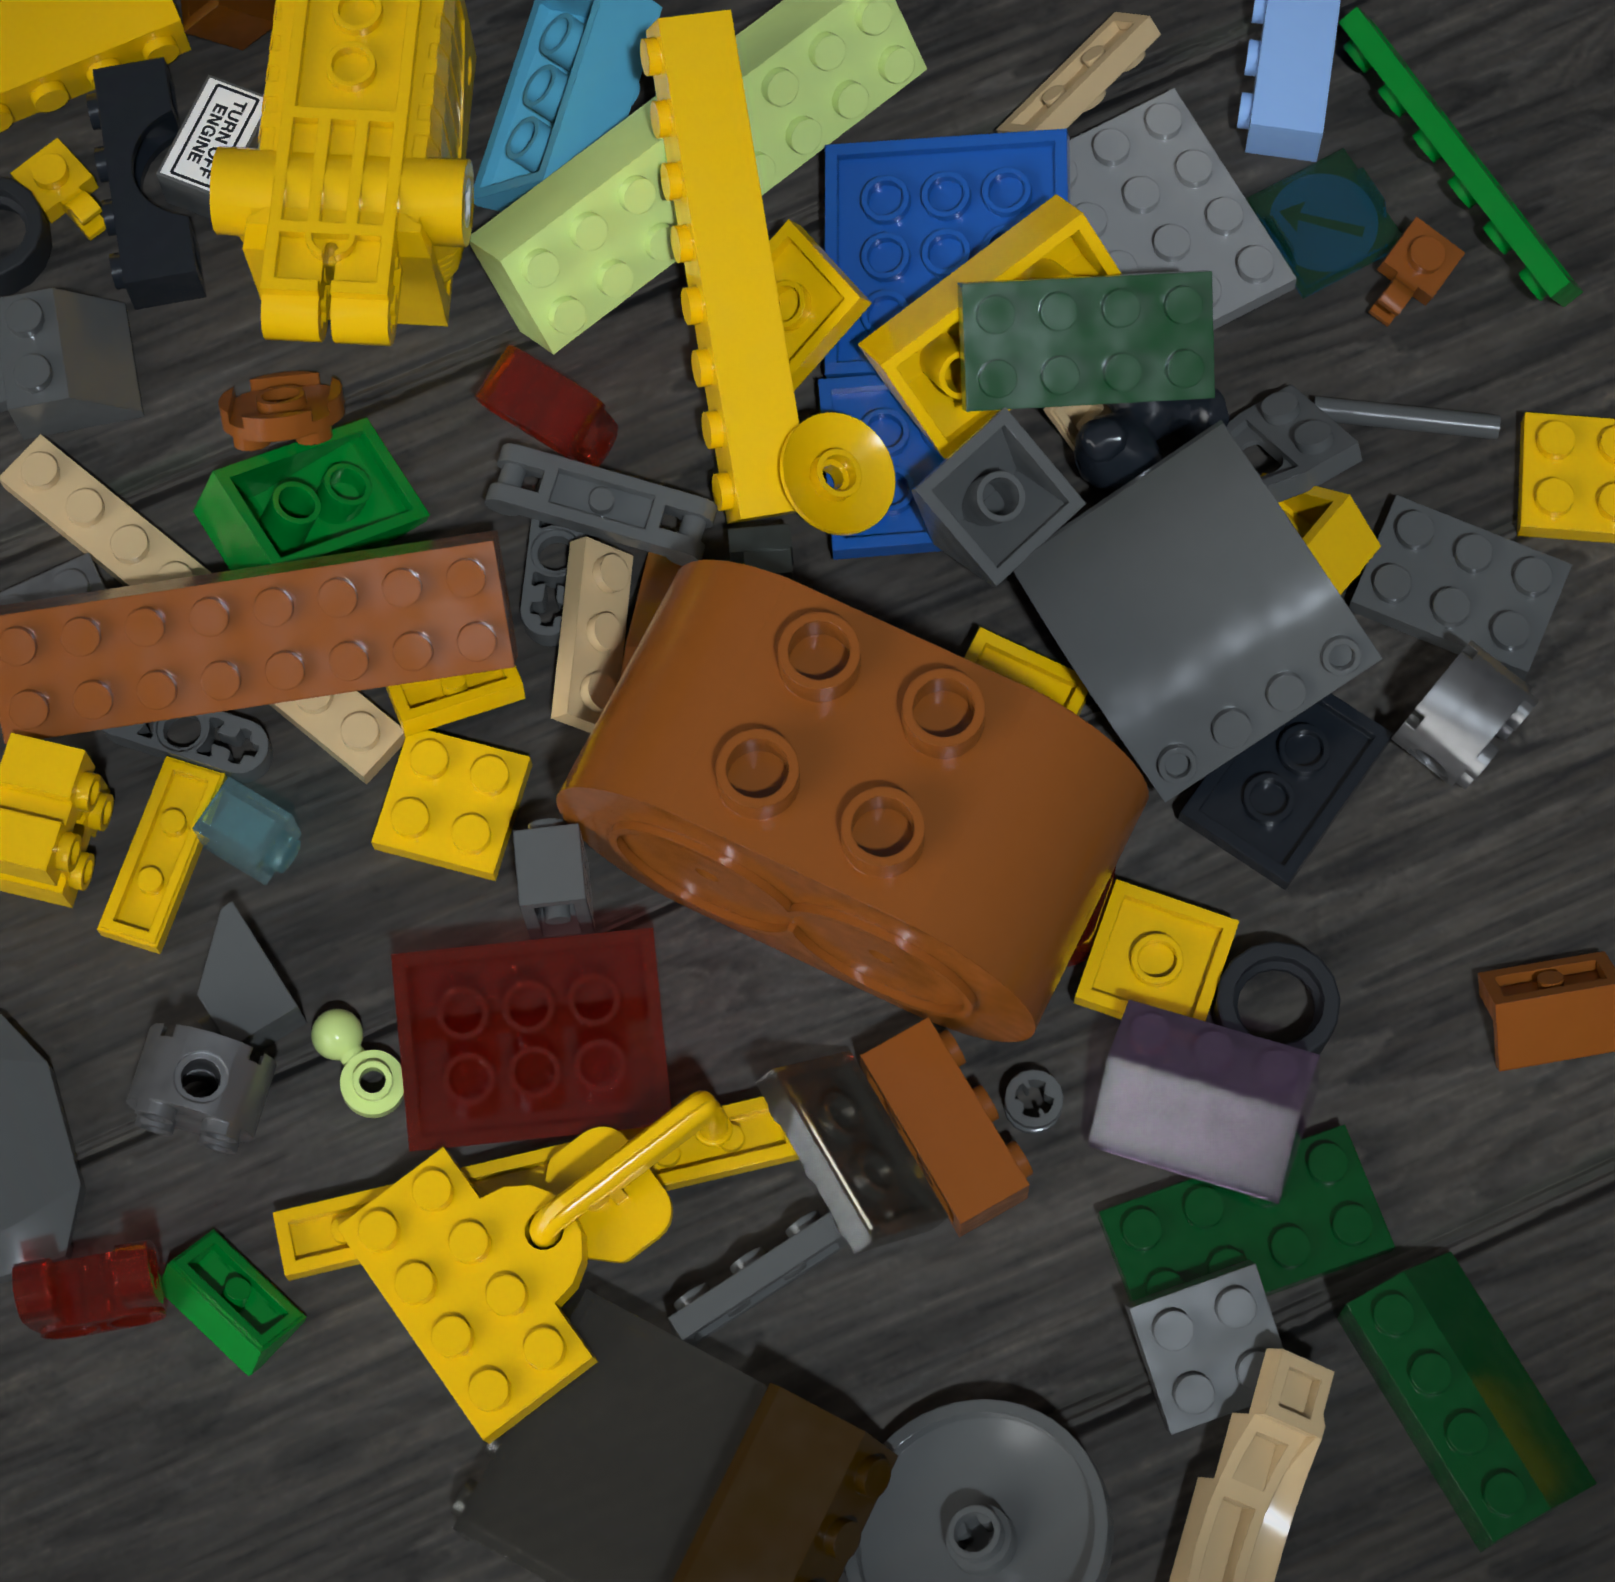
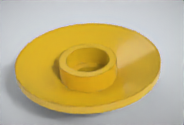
M836 412L814 415L801 422L792 430L782 448L780 476L785 494L795 511L818 530L840 536L855 535L877 524L890 508L896 484L891 456L876 432L859 419ZM823 471L830 474L833 478L834 488L830 487L826 482Z

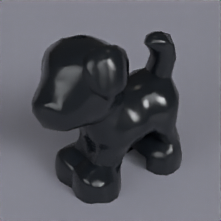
M1215 388V398L1106 404L1111 409V414L1095 416L1092 420L1081 426L1075 439V463L1082 478L1097 489H1119L1164 459L1157 440L1170 434L1177 435L1184 445L1220 420L1227 427L1229 414L1225 398Z

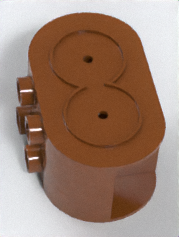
M698 560L683 565L676 574L557 795L556 803L559 812L568 824H579L583 841L632 878L663 896L923 1019L929 1017L931 1022L986 1040L1019 1042L1027 1040L1034 1035L1041 1017L1147 804L1149 790L1139 769L1115 743L1087 721L1049 697L787 577L741 563L722 560Z

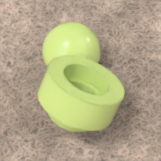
M330 1009L319 1015L311 1030L312 1044L323 1057L330 1060H340L343 1064L340 1088L347 1106L356 1114L367 1118H379L393 1112L402 1102L406 1091L404 1070L397 1059L384 1051L364 1050L361 1046L363 1028L359 1019L353 1013L344 1009ZM370 1071L381 1073L386 1080L384 1087L376 1093L364 1091L360 1086V1081L364 1074Z

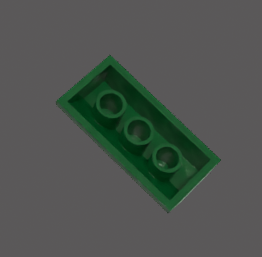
M1451 1251L1397 1274L1345 1305L1337 1317L1338 1322L1480 1553L1597 1484Z

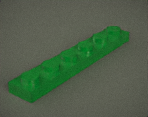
M1354 8L1338 22L1351 38L1343 45L1346 52L1364 73L1373 67L1385 84L1377 90L1380 96L1399 118L1406 112L1412 117L1420 128L1412 135L1416 143L1432 162L1436 163L1440 158H1443L1455 175L1447 180L1448 184L1469 209L1478 203L1486 213L1490 221L1482 226L1484 231L1504 255L1512 249L1526 265L1518 274L1536 298L1542 301L1549 295L1551 299L1561 306H1567L1583 293L1582 289L1377 24L1360 8Z

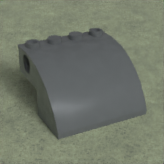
M1222 420L1057 530L1044 543L1031 552L1014 570L1026 594L1075 672L1165 803L1383 659Z

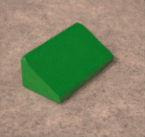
M215 1229L170 1261L159 1284L160 1292L248 1376L260 1369L306 1320V1316Z

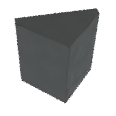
M1006 407L999 410L912 490L933 544L992 587L998 586L1031 552L1051 537L1086 504Z

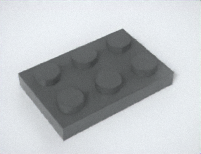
M1396 495L1377 539L1381 547L1364 569L1349 605L1351 612L1458 655L1472 640L1524 681L1573 564Z

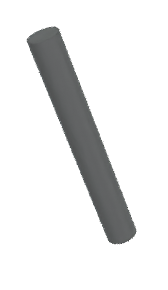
M1315 396L1313 401L1317 407L1339 424L1495 440L1498 439L1501 416L1494 414Z

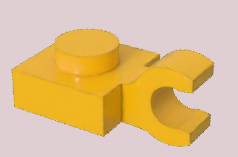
M58 137L10 173L15 181L32 192L45 218L51 224L66 213L90 241L106 230L104 218L100 215L102 209L90 195L98 189L93 175Z

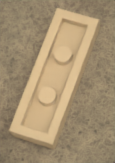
M1114 12L996 131L998 133L1067 129L1083 112L1094 108L1104 99L1106 95L1105 90L1123 72L1133 69L1144 59L1145 50L1161 35L1151 17Z
M587 536L571 541L569 547L551 719L591 733L621 676L633 555Z

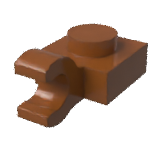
M1416 216L1377 268L1380 273L1391 281L1368 313L1388 327L1395 316L1400 314L1411 297H1414L1426 306L1464 256L1465 252Z

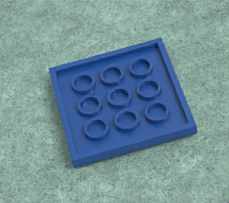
M1067 129L825 145V252L872 302L825 356L826 378L877 375L878 373L862 352L858 343L1057 194L1070 203V138Z

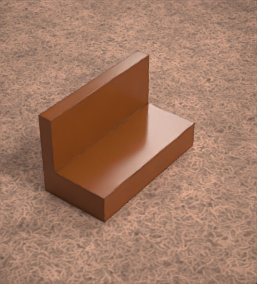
M1605 951L1478 973L1479 996L1493 1019L1495 1059L1499 1072L1615 1052V967Z

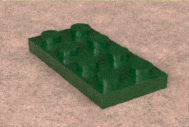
M1198 270L958 283L962 410L966 412L1001 410L1004 407L1007 409L1215 398L1212 271Z
M1345 1124L1099 1211L1098 1213L1099 1223L1130 1302L1249 1259L1257 1266L1267 1297L1387 1254L1395 1248Z

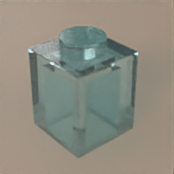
M231 777L226 779L192 828L203 848L264 885H267L276 871L283 873L288 869L297 856L301 841L298 840L301 836V831L291 813Z

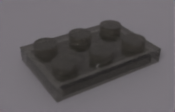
M850 1050L774 1068L756 1082L768 1103L771 1116L782 1127L801 1160L803 1171L817 1187L834 1217L838 1231L847 1239L855 1254L931 1231L949 1217Z

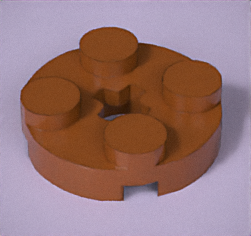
M310 371L279 372L250 379V392L236 397L235 389L232 387L221 395L218 402L223 430L233 437L234 447L241 451L260 450L270 445L271 442L296 439V442L302 445L321 444L333 437L332 425L340 421L346 412L341 382L332 377L330 386L320 384L319 373Z

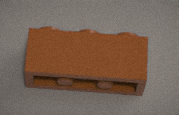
M928 1017L860 1055V1071L960 1238L1026 1200L1030 1187L1026 1178L1033 1175V1170L1017 1142L1012 1140L1005 1144L992 1123L999 1119V1114L986 1090L980 1084L971 1088L959 1067L964 1065L966 1060L952 1034L947 1029L938 1033Z

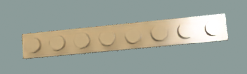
M41 434L0 475V482L3 488L84 554L89 552L92 560L124 587L211 574L209 570ZM358 691L269 704L366 785L403 746L406 738L400 725Z

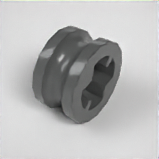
M1029 1070L1021 1072L1011 1080L1006 1088L1004 1111L1007 1120L1014 1128L1023 1133L1036 1135L1047 1132L1055 1126L1061 1116L1064 1098L1061 1086L1053 1076L1044 1071ZM1030 1087L1042 1089L1044 1091L1043 1101L1052 1106L1046 1114L1042 1109H1039L1036 1118L1024 1115V1103L1015 1099L1021 1091L1028 1096Z

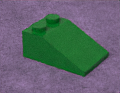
M367 417L332 429L333 437L321 444L302 445L294 442L212 471L193 510L230 570L382 548L427 522L430 514Z

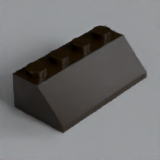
M770 1383L672 1582H838L848 1560L859 1547L861 1533L879 1496L888 1487L891 1471L898 1455L866 1431L790 1391Z

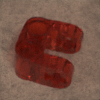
M509 344L474 395V398L488 411L571 460L599 467L609 454L617 438L618 425L605 410L606 405L575 382Z
M150 1239L114 1245L113 1251L57 1262L50 1258H43L13 1265L12 1284L19 1317L28 1328L41 1334V1338L52 1340L76 1338L142 1326L166 1318L159 1253Z

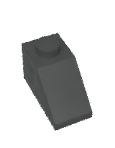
M233 901L223 906L220 910L197 993L208 1014L198 1019V1022L203 1030L214 1032L252 1046L251 1058L307 1022Z

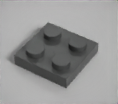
M1250 1259L1125 1303L1165 1428L1171 1435L1250 1407L1266 1348L1283 1349L1257 1266Z

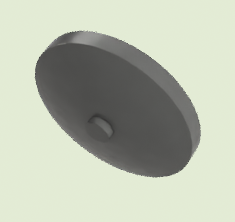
M992 1399L968 1400L944 1405L920 1415L896 1431L883 1443V1445L897 1454L898 1458L891 1471L888 1487L879 1496L861 1533L859 1547L845 1566L848 1582L1106 1581L1114 1548V1520L1110 1497L1104 1480L1092 1459L1079 1442L1053 1419L1039 1411L1008 1401Z

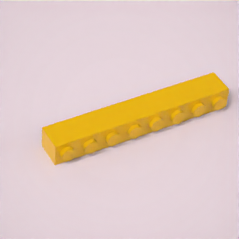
M730 9L658 18L646 30L647 38H642L640 41V57L644 74L646 76H653L657 100L652 101L650 105L651 124L655 137L657 139H664L667 163H662L661 165L662 190L667 201L674 200L678 225H673L671 228V244L676 262H684L688 287L682 288L681 291L682 311L687 325L695 326L698 349L692 351V371L696 385L698 387H705L708 411L702 413V431L707 448H715L719 473L712 476L714 502L717 505L718 511L725 510L727 524L794 514L797 512L789 502L781 481L780 457L787 437L799 425V418L732 12Z

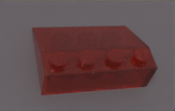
M654 928L391 954L409 1152L440 1149L442 1147L450 1148L577 1135L595 1127H610L616 1130L646 1128L672 1109L657 936Z

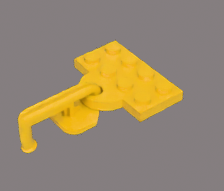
M699 1090L689 1095L630 1141L621 1132L610 1127H595L585 1131L550 1159L544 1190L531 1185L505 1186L483 1197L477 1192L450 1152L442 1147L346 1219L336 1229L482 1440L491 1444L599 1362L561 1310V1307L579 1289L588 1265V1259L613 1263L629 1262L660 1239L669 1229L673 1218V1204L670 1196L650 1168L694 1134L697 1140L705 1146L719 1147L730 1140L733 1126L730 1118L726 1115L725 1110L710 1092ZM532 1242L540 1249L534 1248Z

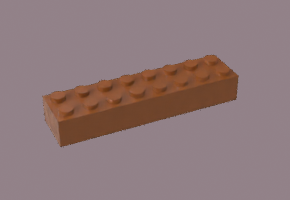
M498 530L0 605V724L4 744L8 743L11 733L44 739L513 668L518 657V650Z

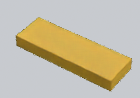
M166 756L98 925L97 931L101 936L161 954L229 780L226 774Z

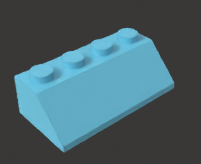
M534 0L474 184V204L476 206L502 212L629 116L631 106L636 101L640 92L639 81L643 71L640 57V41L642 38H647L646 30L660 17L662 6L653 0Z

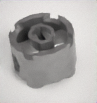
M1471 640L1391 739L1451 787L1457 783L1466 790L1500 750L1490 742L1493 737L1497 735L1505 741L1529 715L1539 700L1529 693L1532 689L1530 685Z
M155 1023L149 1029L126 1099L127 1104L137 1114L135 1125L144 1130L165 1136H172L175 1128L199 1134L198 1143L201 1146L221 1153L236 1154L239 1142H249L254 1139L277 1067L276 1062L272 1057L264 1053V1056H260L259 1063L257 1064L249 1060L253 1049L252 1046L214 1032L176 1024L173 1036L170 1037L166 1036L167 1027L164 1026V1023ZM202 1081L212 1085L216 1091L210 1096L199 1098L188 1094L184 1087L189 1083Z

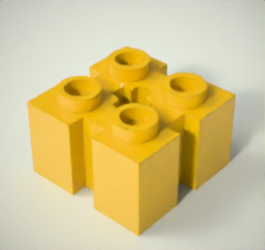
M15 733L10 734L0 764V891L73 908L78 890L85 891L89 886L94 871L95 857L94 854L86 852L91 836L96 837L97 831L103 832L108 827L113 812L114 798L110 794V789L102 776L94 773L95 765L85 750Z

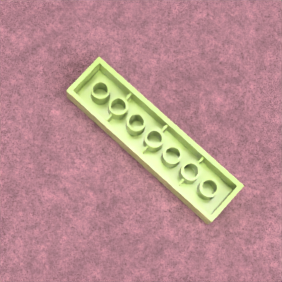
M783 0L736 35L761 194L764 195L824 149L825 145L832 143L927 70L896 0ZM656 96L471 234L469 244L520 332L553 355L676 262L671 244V228L673 225H678L674 200L667 201L665 199L661 184L662 163H667L664 139H657L655 137L650 117V105L652 101L657 100Z

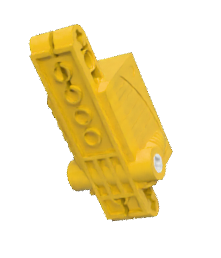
M275 0L265 78L266 84L257 141L259 146L258 148L217 147L213 156L210 176V215L213 230L217 235L239 236L243 242V252L261 299V328L265 340L323 342L327 333L328 320H331L332 339L334 343L392 346L396 336L397 324L448 327L453 275L459 268L463 248L469 245L474 212L473 166L471 160L466 159L477 57L465 0Z

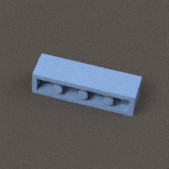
M1254 0L1251 23L1263 24L1261 40L1249 39L1244 75L1255 77L1253 93L1242 92L1237 120V128L1248 130L1245 153L1317 162L1324 131L1341 0Z

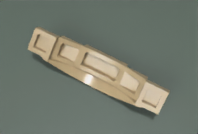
M1266 1348L1249 1414L1232 1413L1215 1477H1198L1169 1582H1275L1295 1510L1324 1434L1325 1420L1323 1414L1334 1371L1285 1349Z

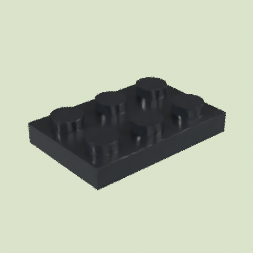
M1330 693L1209 773L1180 812L1179 821L1286 890L1390 743L1393 733Z

